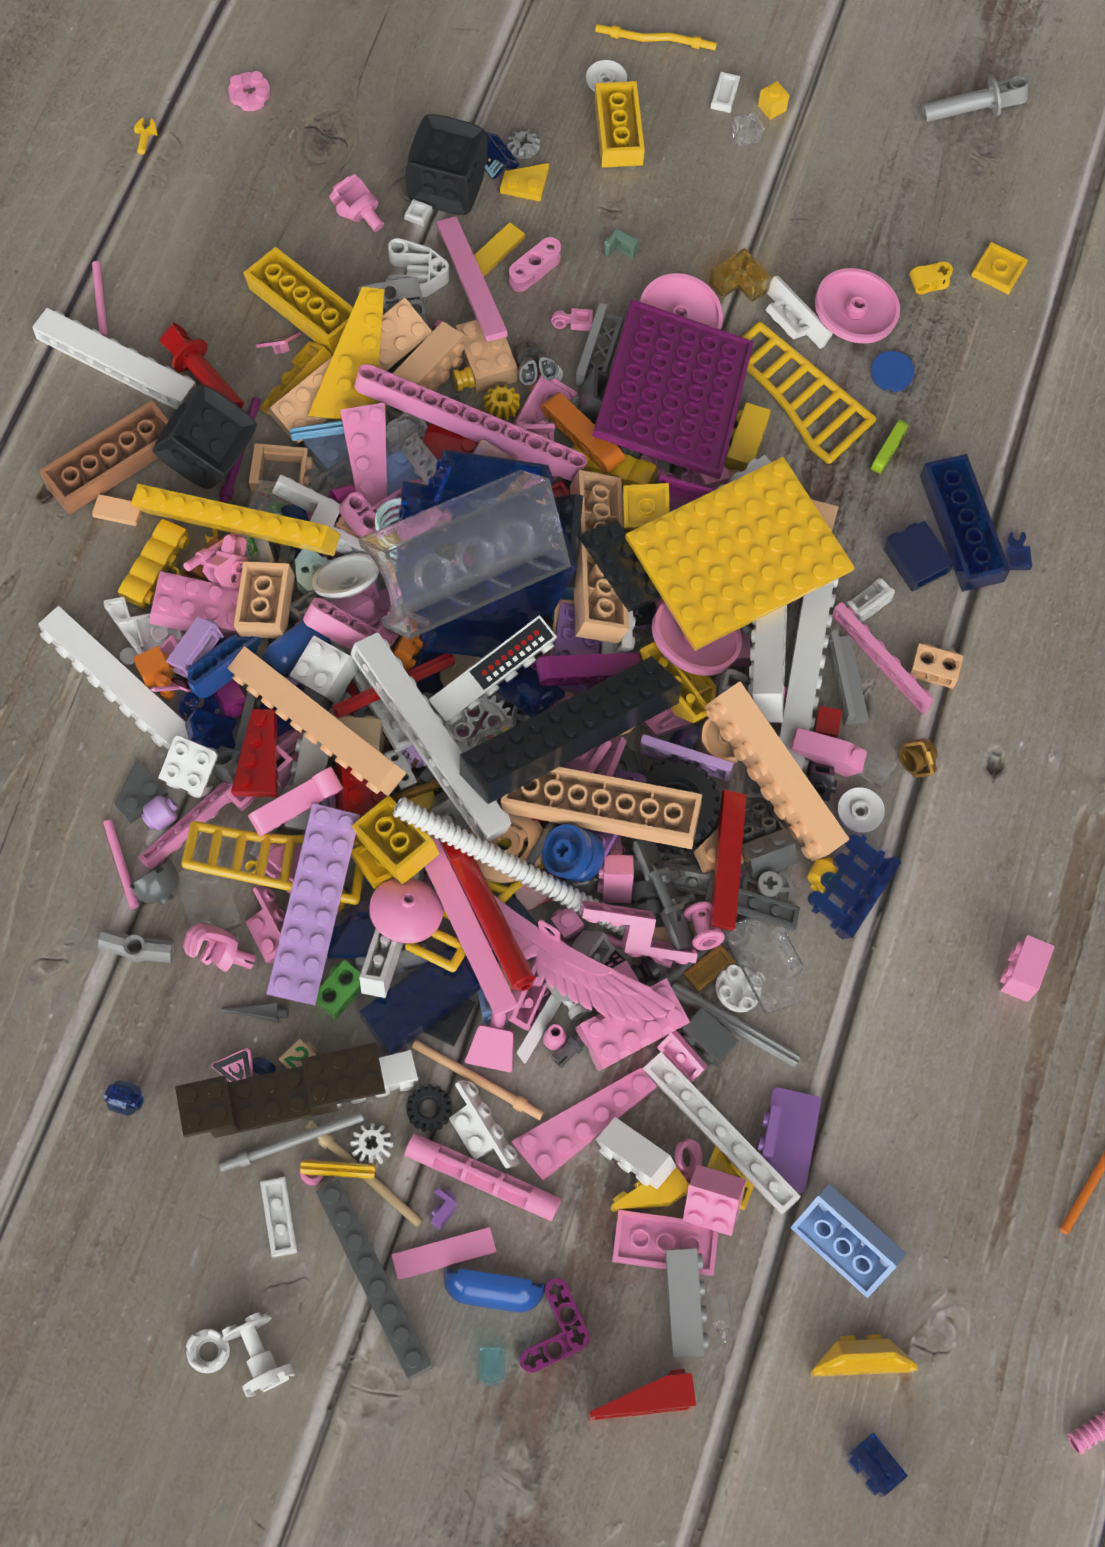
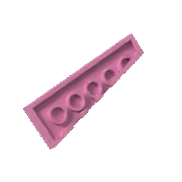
M385 402L340 410L356 492L365 497L371 507L387 497Z
M639 1068L514 1139L511 1144L543 1182L597 1138L614 1117L620 1119L653 1092L657 1085L642 1068Z

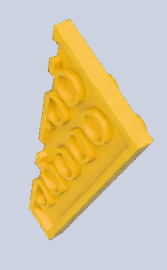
M362 287L360 289L307 417L342 420L340 410L376 404L375 399L357 392L354 385L358 369L361 365L369 364L379 368L384 289Z

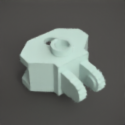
M302 549L295 559L297 588L303 595L314 590L312 586L314 574L320 567L331 561L327 560V557H321L317 552Z

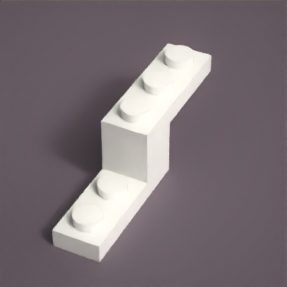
M280 474L272 493L313 513L309 522L327 525L340 533L336 551L344 555L355 553L372 554L374 546L368 544L365 540H360L348 534L343 529L334 527V523L339 515V503Z

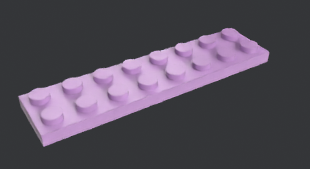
M312 804L266 995L315 1006L356 835L351 825L359 820L360 815Z

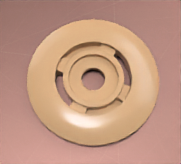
M508 814L511 825L507 832L489 843H493L496 848L497 843L501 839L510 840L512 845L506 851L508 855L512 853L514 858H516L523 851L524 841L528 842L526 851L519 857L522 862L527 859L544 829L537 820L533 821L529 817ZM468 827V828H467V833L472 832V830L470 829V827ZM542 852L534 864V868L539 867L542 863ZM481 859L476 860L486 880L498 883L515 881L513 876L508 877L507 873L502 874L500 869L496 871L494 866L489 867L486 862L484 864L481 863Z

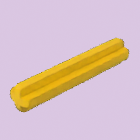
M302 1160L300 1165V1172L308 1175L373 1179L376 1171L375 1165L363 1163Z

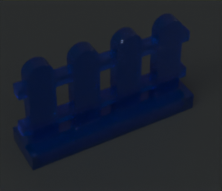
M853 834L848 836L850 840L845 842L846 847L850 850L848 855L840 853L833 857V864L838 868L835 874L832 872L823 873L820 877V882L825 887L823 893L814 891L808 895V902L813 906L811 911L815 914L822 913L831 921L829 926L833 929L839 927L835 934L842 940L854 937L901 864V861L895 856L884 858L885 852L882 850L877 852L865 842L867 837L864 835L857 836ZM856 855L868 864L866 870L853 861ZM844 874L856 883L854 889L841 880ZM831 893L844 902L841 908L829 899Z

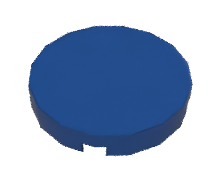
M897 351L881 353L874 359L871 367V378L880 389L885 391L886 389L892 390L891 392L906 389L911 384L915 374L912 361L905 354Z

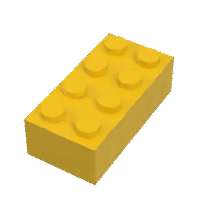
M637 81L595 83L594 102L602 168L643 165L645 148Z

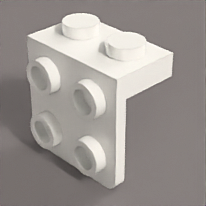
M175 736L158 778L166 781V784L170 787L182 788L188 791L187 794L193 797L201 798L202 796H207L213 786L207 783L218 753L185 737Z

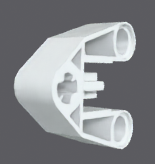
M395 238L389 242L390 263L397 267H407V274L390 275L386 281L418 277L422 297L431 295L449 282L448 262L431 248L400 238ZM386 290L387 298L392 299L395 297V293L392 290Z

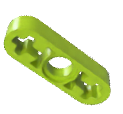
M901 419L898 420L871 467L872 471L880 475L882 474L906 434L909 423Z

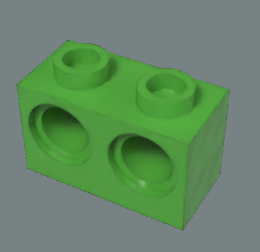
M346 960L341 964H335L329 972L330 976L325 982L321 981L316 1005L336 1020L361 993L359 978L361 973ZM344 975L353 977L352 981L348 984L341 983L340 979ZM328 993L336 995L335 1000L332 1002H326L323 999Z

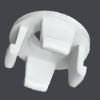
M204 1329L195 1335L192 1334L186 1344L189 1364L201 1373H214L220 1370L226 1364L230 1354L228 1341H223L222 1339L224 1335L214 1329ZM206 1342L215 1343L218 1347L217 1357L209 1362L201 1359L199 1353L201 1346Z

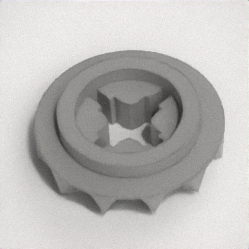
M520 128L518 132H512L511 136L508 137L507 148L517 158H531L540 149V139L537 138L536 133H531L529 129L522 131ZM526 140L527 143H525L524 146H522L521 148L520 142Z

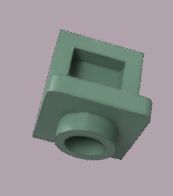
M616 229L612 236H607L604 242L605 256L609 257L615 249L634 258L638 249V240L631 234H626Z

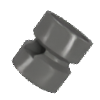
M650 881L634 883L632 887V900L636 903L633 905V908L653 911L656 921L662 919L660 913L664 907L654 883Z

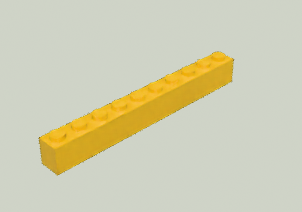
M137 484L131 502L132 506L147 514L331 556L335 554L341 535L327 525Z

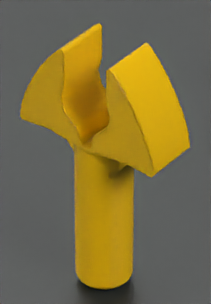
M144 117L134 126L135 133L141 134L137 152L142 155L146 152L149 136H158L157 128L152 118L150 126L144 129Z

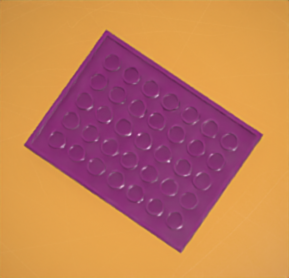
M631 299L592 436L720 479L754 341Z

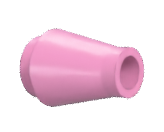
M551 1025L543 1034V1043L550 1050H559L566 1043L567 1035L560 1025Z

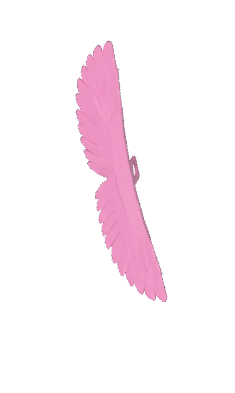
M494 896L526 960L536 957L538 977L542 981L545 978L551 988H555L556 984L562 996L568 994L573 1002H580L584 1008L592 1010L593 1006L605 1017H608L610 1014L621 1021H624L625 1017L639 1022L640 1018L654 1020V1016L664 1017L667 1015L664 1009H675L676 1004L673 1001L655 992L651 987L627 977L560 941V932L543 920H539L538 928ZM474 912V915H475V917H476V919H477V921H478V923H479V925H480V927H481V929H482V931H483V933H484V935H485V938H486V940H487V942H488V944H489L491 950H493V948H492V946H491V944H490V942H489V940H488V938H487V936H486V934H485V932H484V930H483V928H482V926H481V924H480V922H479V920H478V918H477V916H476V914H475V912ZM544 927L550 929L554 934L548 932Z

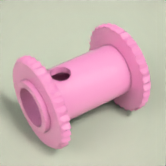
M705 901L692 904L683 913L687 921L693 922L697 935L692 940V946L698 950H708L717 947L725 939L722 931L715 930L714 927L710 926L711 902Z

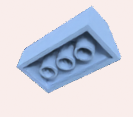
M830 1184L827 1185L791 1226V1229L867 1298L907 1254Z

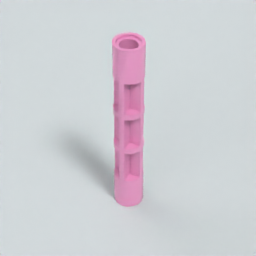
M416 1133L413 1134L405 1151V1156L551 1222L562 1200L558 1196Z

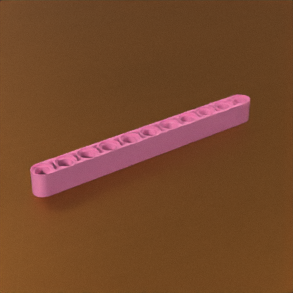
M364 364L358 369L354 386L357 392L382 403L385 402L389 406L478 443L483 439L516 459L570 481H573L579 470H584L587 459L581 452L373 365Z

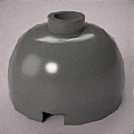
M169 860L129 885V887L140 901L147 904L159 901L163 905L174 898L172 893L178 888L179 875L175 866Z

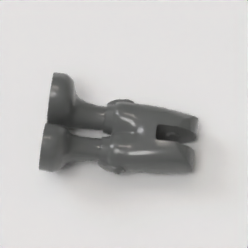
M528 341L527 348H524L521 343L515 345L513 350L516 358L515 362L520 365L518 378L524 385L535 383L537 379L536 364H538L539 372L544 379L552 380L557 376L559 371L557 363L554 359L547 356V353L536 343Z

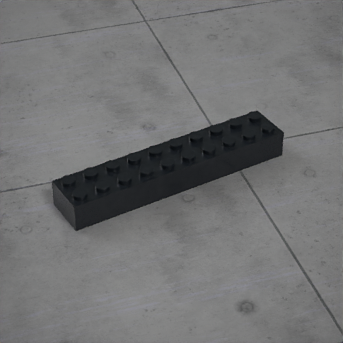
M651 656L460 754V775L487 804H490L679 704L681 683Z

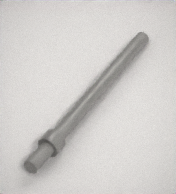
M361 1111L249 1152L248 1150L237 1153V1156L219 1162L220 1170L223 1172L237 1166L245 1167L252 1164L251 1161L365 1121L363 1113Z

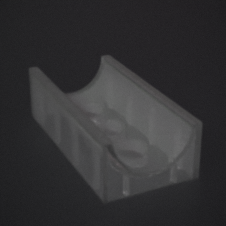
M523 470L516 471L358 539L360 548L365 550L376 563L388 589L391 612L389 615L381 618L383 626L408 639L414 638L571 567L550 479Z

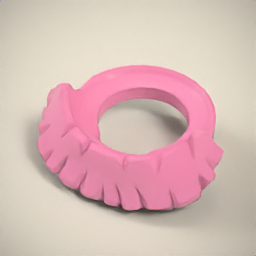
M686 1138L676 1146L675 1162L684 1178L691 1180L697 1165L702 1166L703 1157L700 1144L695 1140ZM684 1148L687 1149L690 1156V1166L688 1167L683 1162Z

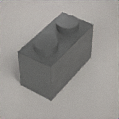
M701 1008L689 1020L690 1023L682 1028L680 1034L692 1048L695 1047L701 1052L700 1056L706 1063L710 1065L713 1063L717 1067L736 1047L739 1040L706 1010Z

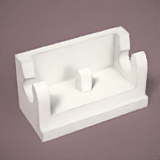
M878 578L871 586L851 601H847L844 605L850 607L854 611L856 618L863 623L892 601L895 590L891 589L883 579Z

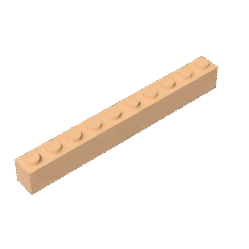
M245 646L228 666L227 669L234 674L232 679L241 686H244L245 683L249 685L246 688L247 691L256 698L261 695L263 698L260 701L270 709L275 706L277 708L275 713L285 721L290 718L292 720L290 725L300 733L305 730L307 732L305 737L316 745L319 741L322 744L320 747L322 751L330 757L335 754L337 756L335 761L345 769L350 766L352 768L350 773L361 782L364 778L368 780L366 786L376 794L382 791L389 796L405 776V771Z

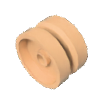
M708 718L697 732L695 738L696 751L732 762L733 766L736 765L739 760L734 755V748L722 738L720 728L716 722H712Z

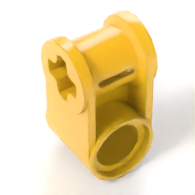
M943 261L912 269L909 276L916 294L923 295L928 292L946 289L950 284L953 267L948 262Z

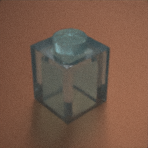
M504 1347L478 1348L479 1382H484V1387H499L500 1382H505Z

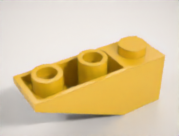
M676 1166L658 1189L650 1184L645 1186L638 1181L633 1185L635 1188L628 1194L624 1191L613 1198L614 1203L611 1205L612 1212H617L618 1210L627 1211L668 1207L688 1194L689 1183Z

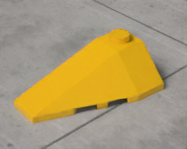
M308 341L291 361L294 365L292 369L284 372L280 377L282 379L280 386H276L271 390L259 409L270 415L267 411L271 406L322 366L333 355L324 346Z

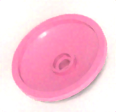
M394 878L384 882L374 891L369 905V914L376 929L385 937L401 943H416L429 938L439 928L443 916V906L435 890L428 884L410 878L402 885Z

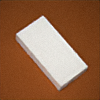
M720 72L711 109L731 113L740 76Z

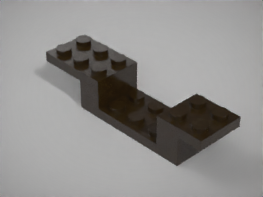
M376 1042L301 1058L302 1066L231 1082L224 1075L175 1086L183 1136L186 1138L210 1132L214 1138L339 1111L338 1104L385 1094L386 1090Z

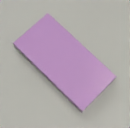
M643 734L640 742V754L661 761L670 759L671 763H676L677 759L684 760L683 764L687 765L692 762L697 764L696 769L699 771L701 769L707 771L708 776L723 781L729 780L733 767L732 762Z

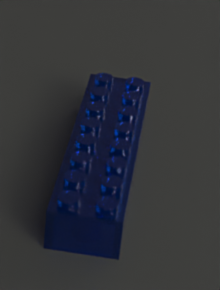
M517 897L506 904L539 928L538 923ZM449 945L439 952L438 955L451 961L457 949ZM492 950V952H493V954H494V956H495V958H496L497 963H499V960H498V958H497V956H496L494 950ZM466 955L455 972H450L427 961L391 987L387 992L386 998L378 997L359 1011L360 1019L386 1053L392 1055L423 1033L426 1028L435 1024L438 1019L440 1020L447 1015L450 1010L463 1003L465 999H469L477 993V990H481V986Z

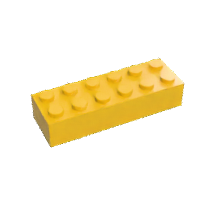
M274 247L243 272L249 289L317 344L324 346L333 355L353 307L277 247Z

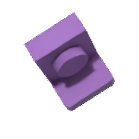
M439 1188L434 1191L435 1196L444 1202L443 1205L438 1204L430 1215L432 1217L431 1225L438 1231L443 1228L458 1208V1204L455 1201L457 1197L446 1188L443 1191Z

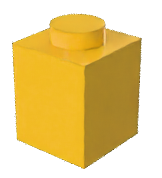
M776 81L761 89L758 107L771 120L787 110L789 94Z

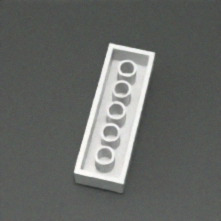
M787 605L752 622L756 626L753 627L751 632V642L755 644H753L750 650V660L754 662H752L749 669L751 683L748 687V693L768 722H783Z

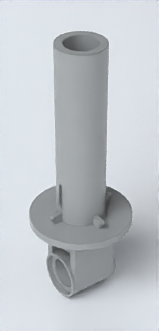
M989 76L987 88L922 104L924 121L930 122L988 107L992 109L995 116H999L1001 108L1027 102L1029 80L1025 76H1015L1010 79L996 81L994 76Z

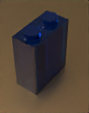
M926 521L919 524L913 523L905 531L891 534L887 538L883 549L912 592L949 574L954 564Z

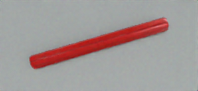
M447 652L406 671V673L412 676L415 682H418L454 665L455 657L451 652ZM371 687L333 705L332 713L336 718H341L381 698L374 688Z

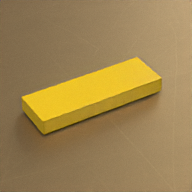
M511 222L474 254L483 277L525 239L526 234Z

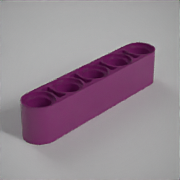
M640 653L545 656L537 659L535 664L541 686L598 684L643 660Z

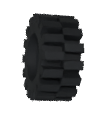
M428 1084L426 1087L421 1085L418 1090L414 1089L412 1091L413 1094L409 1095L406 1105L407 1115L411 1124L413 1123L415 1128H420L423 1132H426V1130L435 1132V1129H442L443 1125L449 1122V1117H451L452 1113L451 1100L447 1092L441 1090L440 1086L436 1085V1087H433L432 1084ZM432 1099L438 1103L439 1110L435 1116L425 1117L420 1113L419 1107L424 1100Z

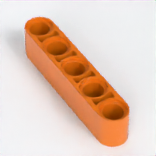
M557 392L540 405L544 415L605 473H609L625 461L623 452L616 444L592 436L595 424L560 392Z

